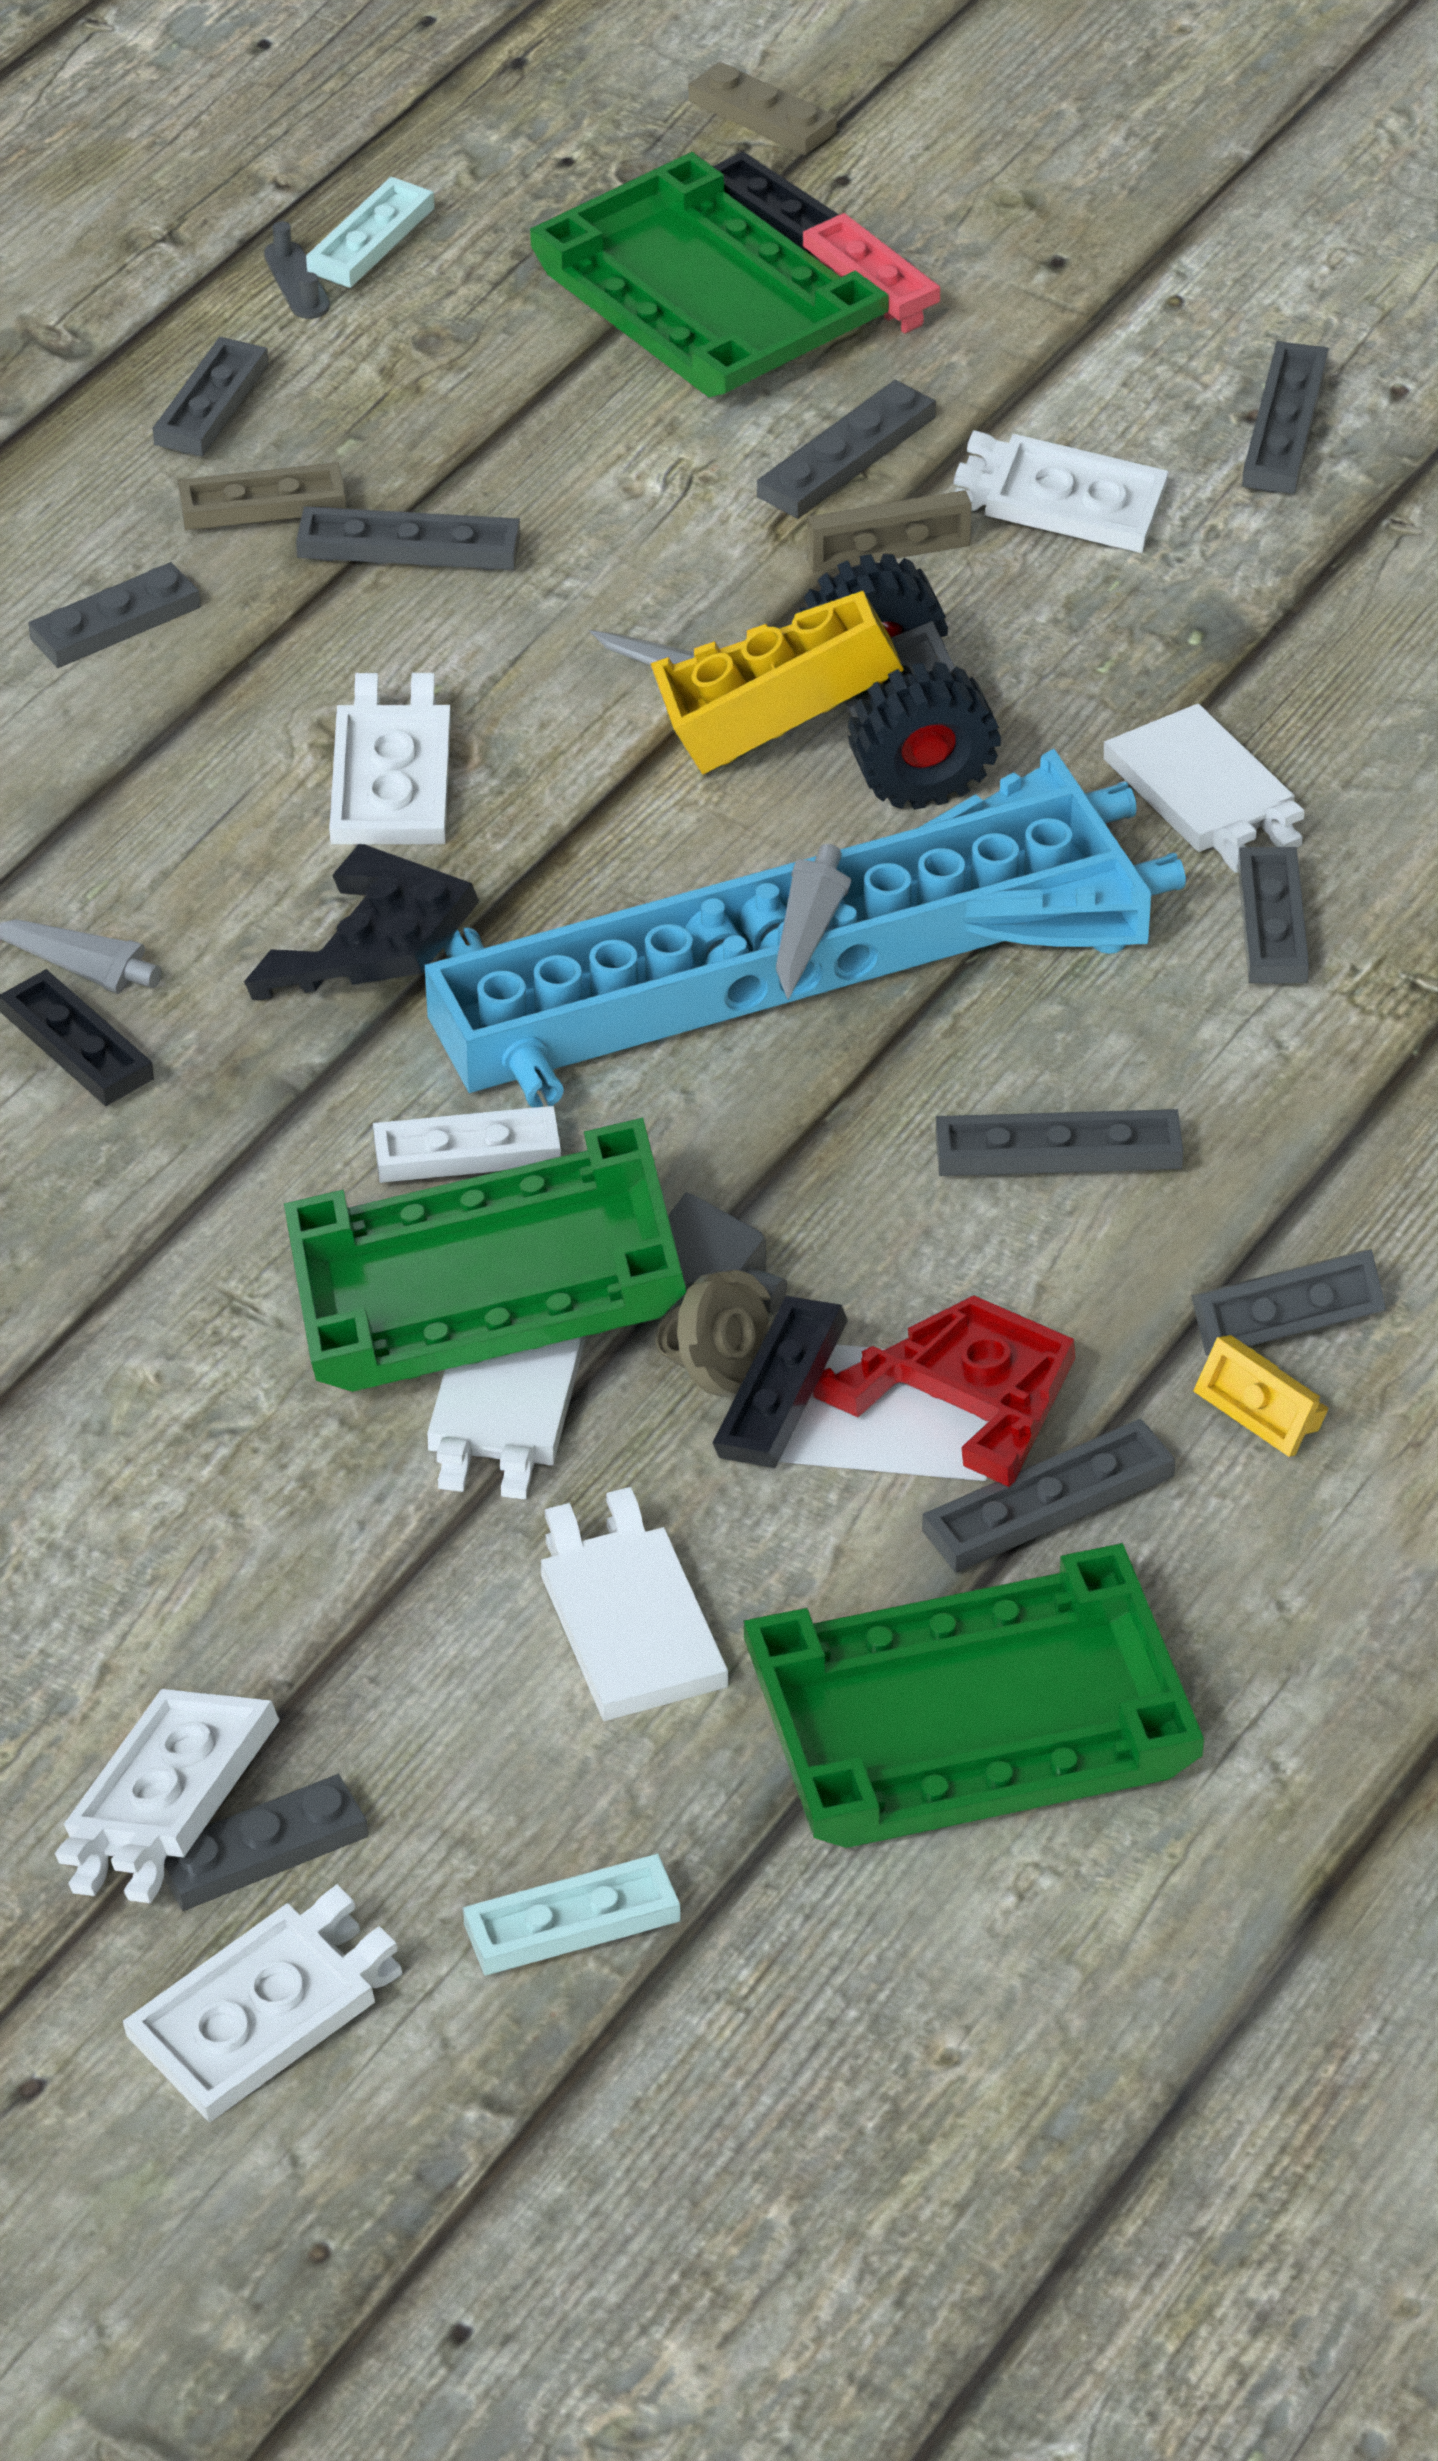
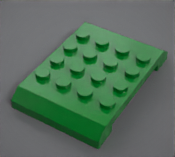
M693 152L687 153L530 228V245L548 276L708 398L725 394L888 312L889 294L856 270L842 277L837 275L725 193L724 174Z
M644 1118L583 1131L588 1149L586 1151L353 1207H348L344 1189L284 1203L310 1361L316 1381L354 1392L661 1318L687 1291Z
M1123 1543L1061 1555L1060 1570L1056 1574L813 1623L808 1608H802L744 1620V1640L813 1837L837 1846L850 1848L1170 1780L1203 1756L1204 1737Z

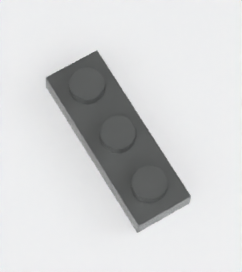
M219 336L154 425V445L203 457L269 365L268 349Z
M169 562L29 621L30 640L57 668H60L201 608L200 593L189 579L172 562Z
M1239 847L1237 865L1248 982L1274 984L1308 983L1309 960L1297 847Z
M1372 1249L1357 1251L1191 1295L1206 1356L1210 1355L1217 1337L1232 1335L1245 1345L1252 1346L1386 1310Z
M338 1773L206 1826L185 1857L167 1856L165 1858L163 1878L182 1911H186L367 1838V1819Z

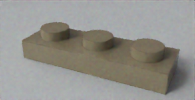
M722 62L717 63L688 84L690 102L805 156L837 133L836 115Z
M339 462L178 480L179 498L185 530L215 529L220 526L269 523L274 520L301 518L304 506L346 509V495Z
M966 490L808 516L807 560L814 573L838 569L837 565L846 560L849 561L851 566L860 565V556L872 554L874 561L879 562L883 553L893 554L897 559L970 546L972 503Z

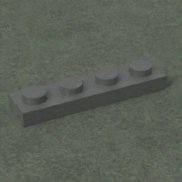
M1276 341L1243 468L1242 487L1261 489L1266 492L1296 493L1327 369L1329 348Z
M893 380L757 479V497L799 519L936 418V400L897 380Z
M304 506L296 539L297 558L320 559L323 561H363L377 564H416L431 567H470L485 570H514L520 541V518Z
M1178 1109L936 1116L935 1134L939 1176L1182 1169L1183 1145Z
M1140 1418L1021 1470L1016 1481L1010 1487L996 1481L923 1513L922 1531L954 1572L957 1573L1174 1477L1176 1459Z

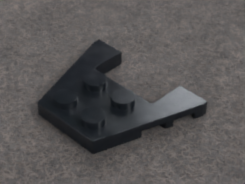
M358 844L332 875L340 894L366 895L350 916L339 922L336 933L321 950L270 949L244 983L252 1000H265L273 997L272 988L299 984L304 993L316 991L326 979L349 977L352 985L422 974L425 971V965L433 961L477 906L479 899L472 883L374 847Z

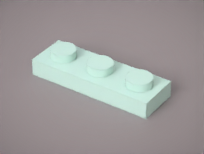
M390 177L306 255L307 272L315 273L318 277L351 288L435 209L434 192Z
M654 1854L463 1907L464 1926L483 1974L487 1976L680 1922V1903L659 1854Z

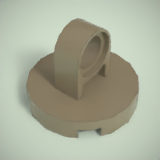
M736 1269L701 1275L687 1289L681 1306L673 1308L660 1322L655 1341L658 1351L666 1358L686 1368L691 1379L706 1393L720 1397L736 1396L772 1324L768 1320L767 1309L762 1301L771 1299L767 1289L752 1274Z

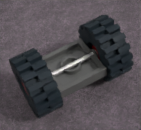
M884 553L882 554L881 561L876 563L872 554L860 556V565L851 567L848 560L838 564L837 567L840 573L833 578L827 572L818 579L821 590L818 592L809 589L804 597L808 608L800 607L799 612L864 591L888 632L904 669L901 672L897 669L889 673V678L884 683L880 684L877 681L867 690L844 701L851 716L848 722V729L851 733L848 736L849 745L869 789L872 788L875 796L883 802L889 798L893 807L903 809L905 803L909 800L913 810L925 808L926 801L932 799L935 800L936 805L947 804L949 802L946 795L954 791L957 792L959 797L964 796L970 792L967 783L971 779L980 783L987 776L983 764H995L998 754L994 747L1001 746V736L997 729L999 726L979 684L973 676L969 679L965 670L954 666L941 637L948 636V626L944 620L946 616L925 573L921 568L916 570L913 562L906 558H903L898 564L893 554Z

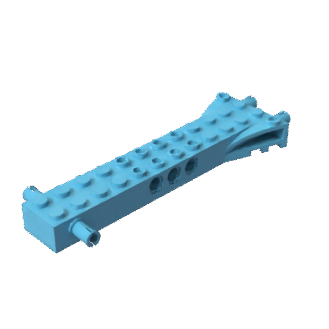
M1053 748L1041 756L1039 768L1022 778L1015 772L1007 775L1000 780V791L985 800H982L975 794L919 828L840 849L842 856L837 870L851 878L849 890L839 904L789 1000L777 975L776 962L792 882L791 873L795 862L484 948L478 932L474 929L464 928V935L470 944L469 946L465 944L460 932L457 930L443 947L449 958L425 965L427 1016L468 1093L517 1080L529 1106L532 1108L543 1107L537 1091L542 1093L548 1106H553L560 1100L564 1091L563 1085L554 1074L553 1069L1003 941L1055 947H1094L1096 950L1107 954L1117 953L1124 949L1126 945L1148 944L1151 896L1183 889L1186 884V876L1181 860H1177V854L1173 852L1164 857L1133 865L1106 826V823L1124 818H1133L1136 815V800L1131 787L1128 788V783L1123 781L1114 786L1084 793ZM816 856L804 860L815 861Z

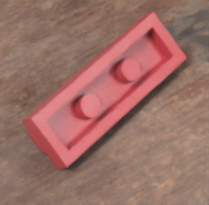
M845 213L803 231V247L819 258L822 264L829 269L832 268L837 275L842 277L856 270L889 294L888 312L884 314V318L888 321L896 318L898 321L901 320V331L904 334L921 327L924 320L922 310L940 302L939 285Z

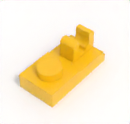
M1232 1335L1217 1337L1193 1390L1197 1395L1288 1457L1296 1455L1305 1434L1319 1431L1329 1409L1320 1403L1319 1395L1284 1373L1278 1366Z

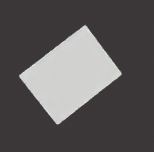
M836 1344L824 1370L830 1367L834 1374H837L861 1362L862 1351L869 1347ZM902 1382L892 1386L858 1418L814 1398L812 1393L779 1462L986 1481L988 1477L963 1466L961 1447L989 1421L982 1420L974 1414L934 1398Z

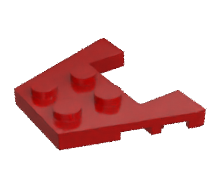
M973 1295L909 1327V1338L885 1350L871 1346L862 1351L861 1362L837 1374H834L830 1367L823 1370L813 1391V1397L857 1418L892 1386L902 1382L934 1398L974 1414L982 1420L989 1421L961 1447L963 1466L1010 1487L1016 1481L1076 1356L1073 1338Z

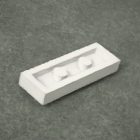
M554 1106L373 1123L380 1183L503 1171L561 1157Z

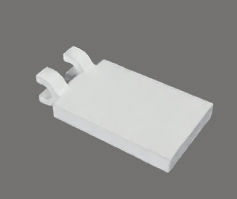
M973 430L968 442L967 452L981 455L983 458L970 455L966 464L960 463L954 477V484L969 489L966 492L972 503L971 512L986 505L985 516L1142 553L1166 489L1169 471L1017 434H1012L1010 442L1006 443L998 441L983 432ZM956 488L955 492H956V491H962V490H965V489Z
M355 673L354 705H337L329 826L331 844H445L451 714L450 705H436L434 673H412L411 705H380L378 673Z
M1195 704L1104 741L1103 759L1198 853L1214 847L1235 873L1238 872L1239 847H1246L1245 843L1256 839V828L1261 827L1269 835L1276 847L1302 846L1303 836L1292 825L1304 819V809L1294 802L1295 795L1200 704Z
M587 1336L445 1370L427 1432L428 1450L437 1451V1462L442 1463L438 1478V1489L464 1492L471 1457L479 1456L500 1459V1470L505 1471L501 1485V1497L527 1499L534 1463L554 1465Z
M631 1487L606 1493V1502L613 1516L607 1518V1528L610 1534L581 1541L577 1520L570 1503L545 1509V1519L551 1533L546 1534V1544L552 1557L541 1560V1577L603 1721L728 1688V1669L665 1528L662 1527L645 1532L640 1509Z
M161 1689L64 1823L70 1838L60 1845L55 1855L59 1864L78 1866L76 1873L68 1883L72 1893L95 1896L106 1879L108 1856H113L110 1861L115 1871L133 1873L131 1881L124 1889L127 1899L129 1901L151 1903L162 1886L165 1858L167 1856L185 1857L280 1721L272 1701Z
M337 1884L324 1893L311 1908L301 1915L288 1903L127 2017L123 2020L126 2036L199 2113L211 2123L374 2004L372 1987H383L402 1975L401 1966L391 1957L398 1951L397 1944L378 1926L367 1934L353 1950L344 1955L336 1946L360 1933L359 1924L349 1915L356 1909L354 1900Z

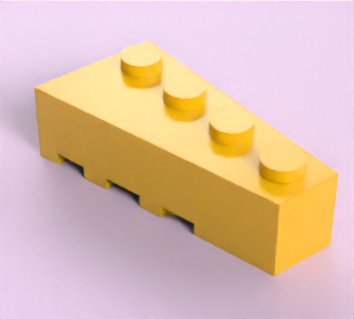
M864 591L796 613L791 625L779 629L769 627L767 623L747 630L746 640L721 649L714 641L694 648V658L673 664L670 658L667 657L650 663L673 729L702 775L721 765L729 764L738 756L755 747L784 735L788 730L821 713L834 709L838 704L867 690L875 682L884 683L889 678V673L897 669L900 672L904 670L888 632Z

